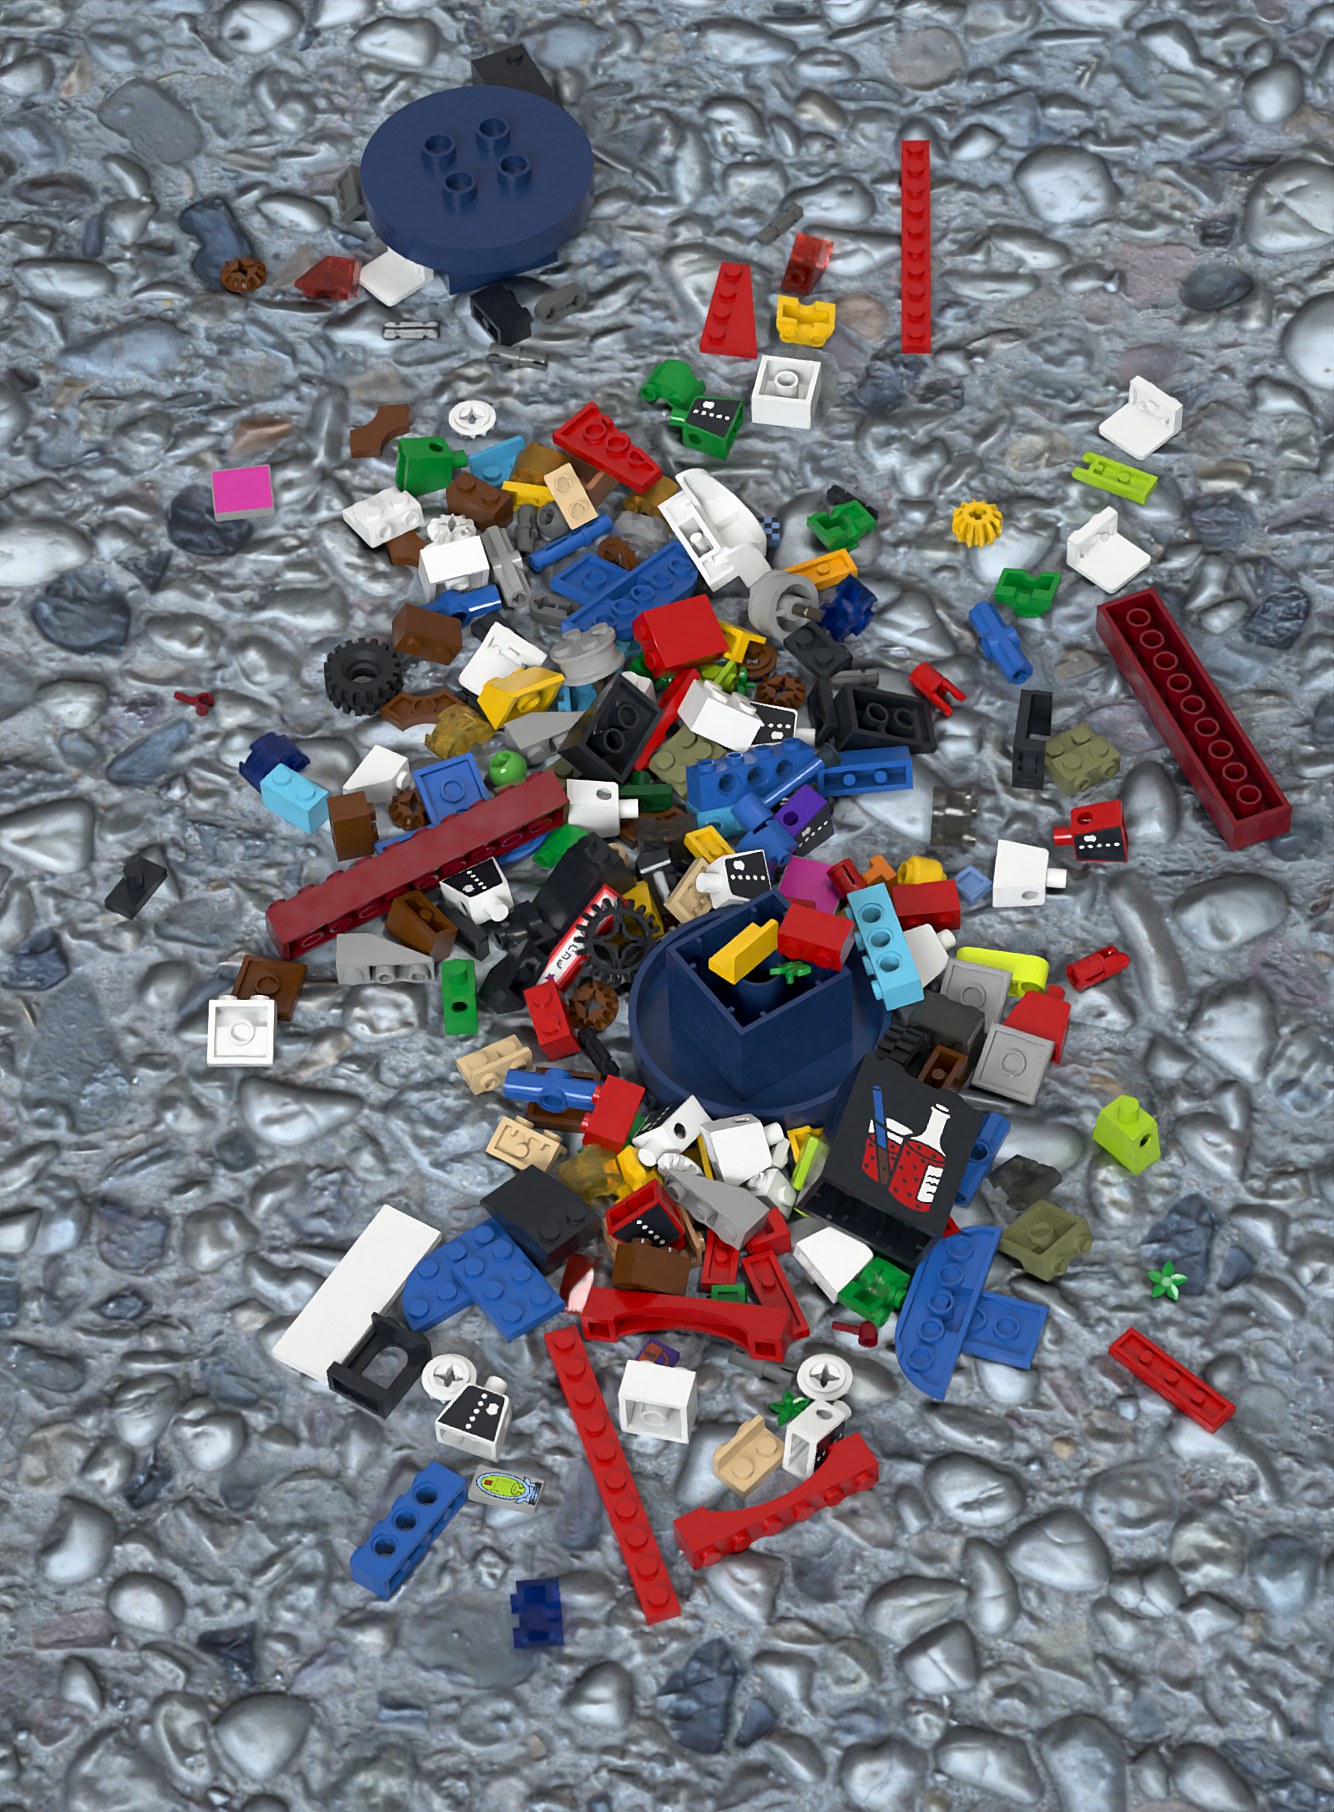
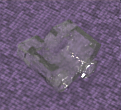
M630 511L620 513L609 535L612 538L619 535L623 542L629 541V547L632 550H637L635 556L644 560L671 541L669 532L665 528L666 522L662 518L634 514Z

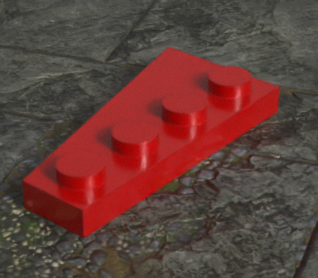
M721 262L699 344L700 353L757 359L750 265Z
M593 401L552 434L554 444L642 495L663 477L662 469L640 447L636 448L631 443L630 437L624 431L620 432L614 426L613 420L607 414L603 415Z

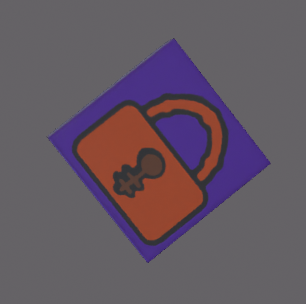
M650 1338L634 1361L647 1360L656 1365L673 1368L680 1360V1352Z

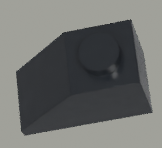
M526 939L490 969L477 995L498 1015L523 1010L527 1003L523 991L536 986L550 959L529 939Z

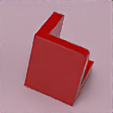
M778 1207L770 1209L765 1227L744 1245L749 1256L773 1249L776 1257L791 1252L790 1231Z

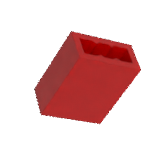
M706 594L643 611L631 623L633 635L640 643L644 652L646 666L652 671L655 679L718 661L730 650Z

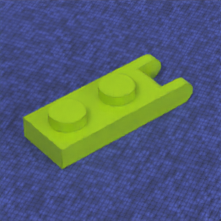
M1086 451L1082 456L1083 461L1090 464L1088 469L1075 467L1071 472L1072 476L1079 481L1142 505L1146 504L1158 486V477L1090 451Z

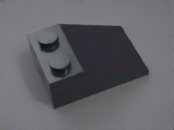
M617 673L574 724L557 753L590 781L615 782L618 785H623L665 711L621 673Z
M845 683L834 697L839 726L837 731H833L837 752L908 746L910 755L935 753L937 750L929 699L851 683Z
M593 831L587 836L580 838L577 843L566 850L531 904L539 912L542 922L544 924L548 923L557 933L558 940H560L604 884L621 896L637 885L623 858Z
M533 1164L480 1200V1204L544 1273H547L597 1237L600 1217L578 1193Z

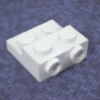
M395 486L382 490L380 493L342 510L344 521L371 548L425 524L420 503L407 491L401 493Z
M230 995L219 996L218 1000H209L208 1066L274 1067V1048L277 1036V1005L275 1000H270V997L264 995L251 996L250 1000H238L237 997Z

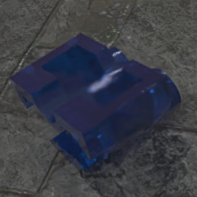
M850 573L837 585V596L831 603L826 602L819 607L820 610L826 611L821 622L814 621L819 627L828 629L833 640L837 643H844V638L852 633L856 637L859 636L874 618L875 613L871 609L874 602H878L876 596Z
M270 732L261 736L250 745L249 748L252 752L247 757L245 763L240 761L238 773L262 794L260 781L278 764L282 763L293 771L300 772L311 762L308 756L285 734L277 736L274 732Z
M559 1577L516 1581L517 1593L510 1594L512 1615L519 1614L520 1626L513 1628L514 1649L526 1651L565 1647Z

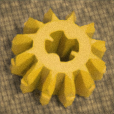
M972 498L970 503L961 502L959 508L954 509L952 531L953 535H956L958 543L967 542L969 548L973 545H978L982 549L984 543L993 545L995 539L1000 538L1003 516L998 511L996 504L988 505L986 498L981 502H976Z

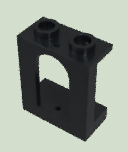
M1021 689L1013 744L1012 788L1043 790L1046 740L1030 739V734L1051 736L1053 692Z
M373 1312L371 1314L373 1328L343 1365L334 1361L326 1372L330 1390L386 1420L422 1375L425 1366L432 1360L430 1341L423 1334L407 1330L392 1317H383ZM388 1347H397L407 1353L408 1362L388 1389L361 1376L381 1350Z

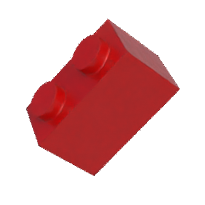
M955 879L891 886V902L903 932L925 924H930L935 932H941L944 929L949 931L960 930L961 908Z
M791 903L777 932L778 953L791 959H800L814 963L822 968L841 971L855 942L854 921Z
M554 979L524 990L539 1045L550 1062L581 1051L565 997Z
M608 1074L604 1086L597 1084L591 1099V1102L596 1104L593 1113L586 1111L580 1126V1131L585 1132L582 1145L614 1157L620 1154L633 1126L646 1088Z

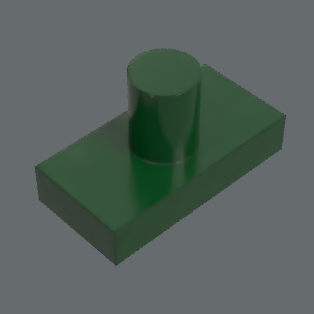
M638 770L631 774V785H618L619 800L638 799L639 812L648 814L661 813L673 807L672 784H650V775L646 771Z

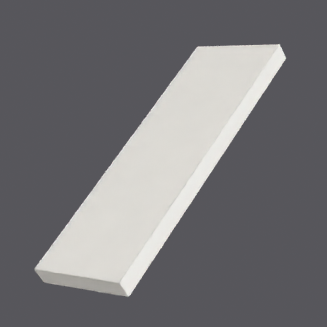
M385 1204L271 1350L272 1357L329 1386L326 1370L334 1361L341 1365L344 1364L373 1328L371 1314L376 1312L383 1316L403 1291L406 1281L415 1266L432 1253L441 1241V1232Z

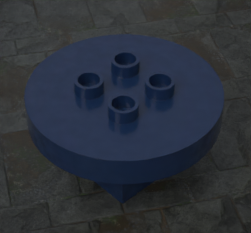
M483 85L458 87L436 92L407 104L387 118L372 135L365 147L360 167L364 209L370 226L376 235L390 249L405 259L436 270L450 296L558 262L557 249L568 242L586 221L591 211L595 194L593 152L588 137L580 124L568 112L550 100L510 87Z
M774 887L743 905L718 909L684 923L663 938L661 943H658L650 951L641 964L630 990L628 1002L629 1040L632 1057L642 1081L665 1107L694 1095L712 1121L720 1118L725 1119L751 1114L761 1121L763 1127L777 1122L783 1131L784 1137H788L787 1131L805 1126H810L813 1129L824 1126L840 1085L865 1053L872 1056L873 1052H876L879 1040L883 1039L884 1032L887 1029L889 1030L892 1024V1010L887 1011L883 999L876 1000L871 981L876 980L874 974L868 976L862 960V957L867 956L865 950L858 951L856 942H854L841 971H837L831 968H822L804 960L788 958L778 953L777 948L733 985L709 969V959L751 923L762 927L768 921L774 919L778 922L779 930L791 905L790 902ZM802 961V964L811 967V973L804 976L794 975V983L792 984L787 983L785 973L770 974V969L777 968L776 963L785 964L787 962Z

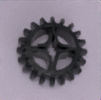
M616 896L614 907H612L609 898L602 899L603 910L595 903L591 905V910L595 914L593 917L586 912L582 913L581 917L588 922L586 926L576 924L575 928L579 931H584L583 937L576 936L573 938V942L583 943V948L575 950V955L582 956L586 954L587 957L580 963L581 967L585 968L593 964L589 975L595 977L602 971L600 981L603 983H607L611 974L614 985H620L621 975H623L626 983H632V972L634 971L637 974L641 964L650 953L652 944L657 945L661 943V939L652 938V934L658 933L660 927H649L648 924L655 919L653 914L642 917L646 911L645 905H639L634 911V899L629 898L623 907L622 897ZM623 914L631 917L637 923L642 936H631L627 932L626 922H623ZM613 915V921H610L609 930L605 934L594 935L599 923L606 917ZM618 932L620 937L632 940V942H624L623 945L619 944L620 948L617 949L616 945L603 940L611 939L612 936L616 937L615 933ZM593 945L605 946L608 949L609 959H612V967L600 961ZM641 946L637 957L631 963L622 966L627 950L631 947Z

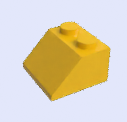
M539 666L526 670L520 668L507 677L501 679L494 677L488 680L483 685L484 689L477 702L494 729L498 730L503 728L505 723L531 712H546L565 678L560 673Z

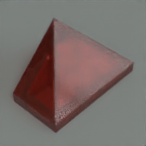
M573 1253L568 1257L559 1296L565 1303V1310L560 1313L581 1316L591 1286L597 1287L603 1257Z

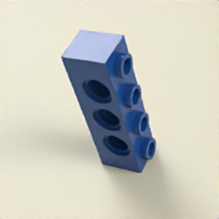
M791 737L784 739L780 744L772 746L758 745L752 751L744 753L730 752L724 758L716 760H699L696 765L686 767L689 803L701 812L736 804L745 795L753 791L759 797H764L814 760L813 747L800 738ZM782 761L780 767L776 769L777 765ZM754 768L752 774L748 776L750 770ZM816 775L812 776L799 787H802L804 784H815ZM725 776L724 780L719 784L721 778Z
M433 1460L425 1470H420L414 1477L412 1486L407 1493L400 1495L395 1500L390 1514L384 1521L380 1520L374 1526L371 1537L364 1546L357 1547L350 1558L353 1581L383 1599L388 1600L468 1500L467 1480ZM426 1501H433V1503L428 1505L422 1504ZM404 1527H413L410 1530H401ZM385 1552L392 1553L388 1556H381V1554Z

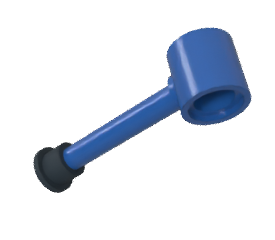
M825 742L823 749L815 754L816 758L764 798L759 797L755 791L748 793L732 807L731 814L747 832L752 831L756 834L761 829L767 827L765 821L771 820L774 816L770 808L821 769H828L833 764H840L842 760L839 753L830 743Z

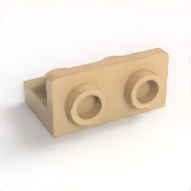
M570 462L544 476L543 479L570 529L573 530L598 517Z
M703 857L694 860L664 903V906L680 921L677 928L713 909L710 893H701L696 888L698 874L706 873V868L709 866Z
M515 1034L456 1060L459 1072L474 1095L484 1091H491L504 1083L509 1069L533 1070L532 1051L528 1046L523 1048Z
M503 1116L485 1151L521 1170L533 1164L549 1175L559 1154L566 1155L568 1149L560 1144L562 1138L548 1130H544L543 1134L532 1130L534 1127L533 1123L520 1116H516L515 1120Z
M758 1414L752 1421L744 1422L734 1438L728 1443H722L713 1454V1476L745 1500L783 1463L785 1443L765 1428V1418Z

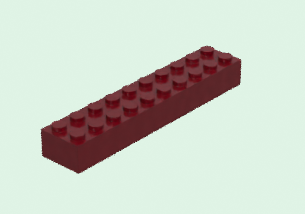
M1154 587L1097 605V633L1231 851L1290 832L1292 806Z
M550 769L544 773L537 771L528 776L526 782L516 787L509 785L501 789L497 793L498 796L488 801L486 799L476 801L469 807L468 811L460 815L453 813L441 820L440 825L432 829L425 827L418 830L412 835L410 840L403 843L400 841L388 845L383 850V853L373 858L372 856H366L357 861L355 867L345 872L343 870L335 871L326 878L325 882L317 886L314 884L307 885L297 892V896L287 901L286 899H279L273 902L268 907L269 910L265 911L266 931L282 961L290 962L336 939L337 934H346L388 913L393 899L415 889H418L424 895L440 887V881L492 857L496 859L568 823L570 800L553 770Z

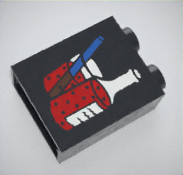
M865 1053L838 1089L794 1208L915 1270L943 1236L985 1114L966 1105L964 1099L956 1092L944 1088L935 1089L908 1075L903 1066L898 1062L888 1058H875Z

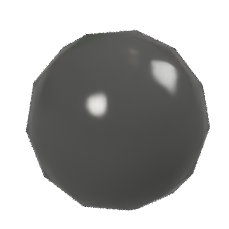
M550 501L542 505L537 513V526L539 530L549 538L559 539L568 534L571 529L556 501Z

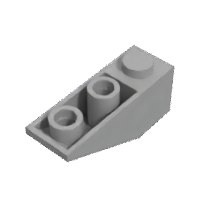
M585 711L531 712L504 724L506 745L510 751L519 753L525 759L528 767L539 764L550 757L558 755L557 752L569 731Z
M371 933L337 934L336 971L338 984L423 983L435 981L432 957Z
M673 1168L667 1171L662 1185L674 1202L681 1204L692 1213L697 1221L707 1225L718 1234L723 1242L732 1245L738 1251L764 1227L770 1208L745 1188Z

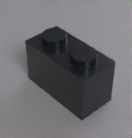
M500 282L469 295L471 316L496 344L512 346L532 336L531 323L533 319L530 311L526 307H522L517 302L514 293L511 290H507Z

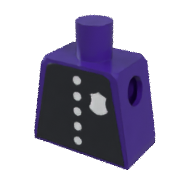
M804 784L771 819H776L799 844L792 853L794 856H806L835 834L828 801L807 784Z

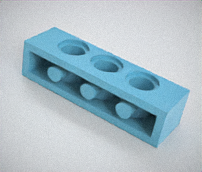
M885 883L848 893L847 898L850 907L845 908L844 911L846 918L853 920L854 926L858 930L855 932V942L858 951L865 950L867 956L862 957L868 976L874 974L876 979L871 981L876 1000L883 999L887 1011L924 1000L921 979Z

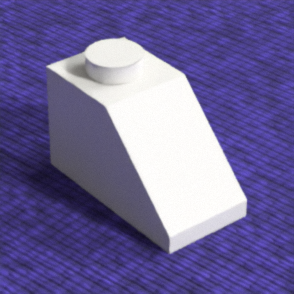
M375 745L342 787L343 795L364 790L367 803L373 802V804L392 800V796L398 795L402 788L405 790L410 783L411 773L409 771L408 758Z

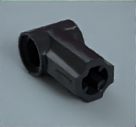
M667 846L637 856L640 873L644 882L649 884L659 915L671 913L664 906V903L679 883L676 877V863L671 849Z

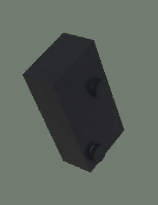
M523 44L471 60L473 86H501L524 90L548 99L564 109Z

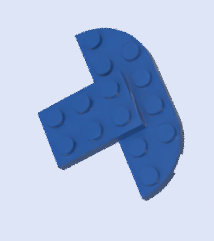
M673 539L630 572L591 552H587L551 578L550 589L583 605L561 622V632L565 633L575 628L580 629V632L589 631L596 624L606 622L615 631L616 637L614 641L621 639L630 640L634 638L631 623L643 611L685 600L692 595L698 583L699 569L682 543L677 539Z
M472 751L412 771L413 780L431 825L425 826L429 827V829L440 825L441 820L450 814L457 813L460 815L468 811L469 807L478 800H490ZM422 828L374 844L377 855L383 853V850L394 842L400 841L403 843L412 839V835ZM552 831L496 858L495 860L500 869L521 862L533 855Z
M493 1217L423 1258L410 1273L403 1291L404 1317L409 1331L423 1334L473 1303H476L508 1344L565 1310V1303L535 1267L537 1264Z
M995 1226L961 1228L960 1233L945 1239L942 1237L917 1266L897 1321L895 1353L898 1364L907 1379L919 1390L933 1398L945 1400L961 1352L1028 1370L1031 1368L1049 1316V1307L983 1290L1002 1238L1003 1228Z

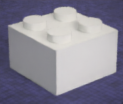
M763 355L751 397L752 422L811 430L821 391V362Z
M462 535L455 538L453 542L446 544L435 542L420 550L418 573L427 603L435 602L438 596L447 590H459L462 594L488 585L489 565L479 535L473 537Z
M694 679L677 711L692 732L737 752H747L762 724V720L756 714L757 709L748 703L750 700L740 693L733 691L729 695L721 691L722 687L711 680L706 679L703 683Z
M628 1359L618 1393L621 1431L689 1444L698 1412L696 1372L689 1371L683 1367L672 1368L656 1365L647 1360L634 1361Z

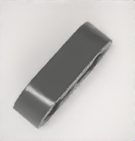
M577 283L567 284L541 298L534 307V314L545 325L554 324L580 310L585 305L588 295Z
M537 593L529 601L530 616L534 621L561 628L563 620L583 606L570 598L550 593Z

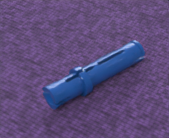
M602 513L595 519L546 545L544 548L528 555V561L535 572H540L578 548L590 546L593 540L614 529L612 527L613 523L606 513Z

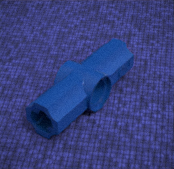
M491 584L462 594L459 590H447L440 594L435 602L419 607L460 619L462 629L471 622L472 618L488 614L493 610H501L502 604L495 584Z
M986 601L977 603L969 611V620L980 636L985 656L989 661L995 660L1008 683H1013L1015 686L1024 683L1032 675L1033 667L1020 648V641L1016 630L1011 625L1006 626L993 603L989 604Z
M559 1068L548 1069L545 1074L509 1069L505 1078L504 1098L537 1102L543 1109L550 1112H562L566 1107L593 1111L596 1104L592 1103L591 1099L597 1084L604 1086V1082L573 1078L569 1072Z
M995 1112L984 1115L954 1201L955 1205L960 1207L971 1205L983 1180L991 1175L992 1164L1011 1130V1123L1003 1115Z

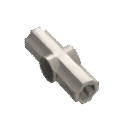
M497 525L488 527L480 535V539L488 558L491 578L494 584H499L508 607H513L515 610L524 608L532 598V592L525 578L520 553L518 550L514 551L505 528H499Z

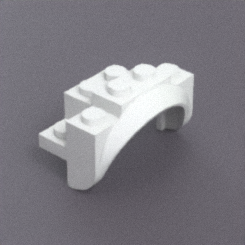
M689 469L674 476L683 490L660 504L658 508L713 592L737 576H740L747 588H749L763 574L772 570L764 558L766 556V534L753 513L737 496L711 477L704 469Z

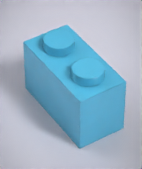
M278 764L260 781L263 806L309 835H312L329 819L326 798H329L328 791L284 764Z

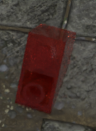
M797 232L780 288L809 297L826 271L834 242L814 235Z
M326 256L295 281L294 287L303 291L302 295L306 297L319 298L320 294L331 295L330 299L347 302L348 297L357 298L362 264L356 259Z

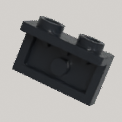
M810 620L783 639L784 647L816 678L829 680L842 670H853V656L849 649L844 645L840 646L833 640L828 629L819 627L813 620Z

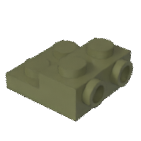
M1082 723L1046 741L1045 772L1066 797L1077 792H1083L1091 785L1103 779H1109L1120 771L1121 755L1104 735L1097 737L1086 723Z
M685 724L651 758L648 768L665 784H672V790L686 802L688 800L686 767L696 765L702 759L716 760L724 758L728 753L715 741L692 732Z
M1039 1199L1003 1231L998 1250L1021 1260L1025 1271L1045 1281H1049L1055 1275H1063L1068 1269L1069 1262L1078 1254L1085 1255L1088 1253L1094 1239L1087 1220Z

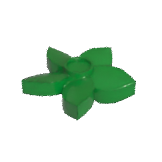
M740 667L737 690L738 693L747 697L746 688L755 689V682H747L746 667Z
M802 961L787 962L785 964L776 963L777 968L770 969V974L772 975L785 973L788 984L794 983V975L804 976L811 973V967L802 964Z
M1170 1260L1164 1265L1162 1272L1158 1270L1147 1272L1150 1279L1157 1283L1153 1288L1152 1297L1161 1296L1166 1291L1170 1298L1178 1301L1179 1292L1175 1285L1183 1284L1188 1277L1183 1274H1174V1265Z
M787 1390L783 1394V1402L778 1401L768 1405L772 1411L779 1413L777 1417L778 1426H782L790 1417L793 1421L810 1405V1399L804 1397H797L795 1399L792 1392Z

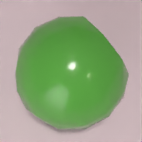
M501 751L491 759L488 775L492 783L499 787L526 777L528 766L525 759L516 751Z

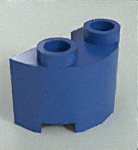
M776 819L765 821L767 827L761 829L756 834L749 831L734 850L735 853L764 850L771 885L774 882L775 875L773 872L775 868L788 864L792 859V853L799 846Z

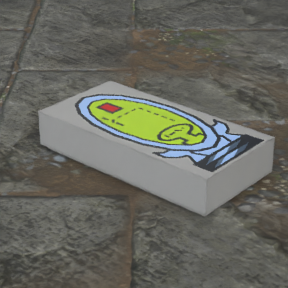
M478 1464L468 1491V1499L535 1516L546 1487L545 1480Z

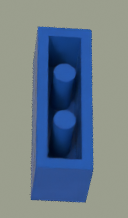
M908 746L838 752L842 760L840 764H833L828 769L823 768L815 774L817 792L822 797L913 789L912 759Z

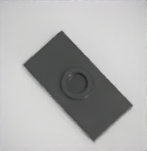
M353 164L334 180L340 218L342 222L348 225L365 210L360 168Z

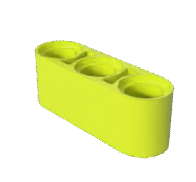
M963 947L957 950L955 959L1013 972L1008 993L1010 997L1022 998L1027 991L1031 990L1042 994L1045 993L1049 963L1041 957L975 947Z

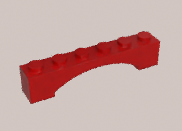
M591 1286L581 1314L583 1333L586 1340L618 1343L619 1338L639 1332L665 1329L691 1330L712 1334L732 1341L748 1350L750 1359L782 1363L785 1361L793 1334L791 1312L787 1308L647 1293L644 1291H629L610 1287Z
M856 1432L829 1445L828 1457L811 1477L790 1492L769 1502L740 1510L707 1511L705 1506H702L673 1520L674 1539L693 1570L703 1566H712L723 1556L734 1551H743L754 1541L765 1536H774L783 1527L796 1521H805L814 1512L827 1506H836L844 1498L858 1491L864 1492L869 1490L875 1483L879 1482V1463L859 1432Z

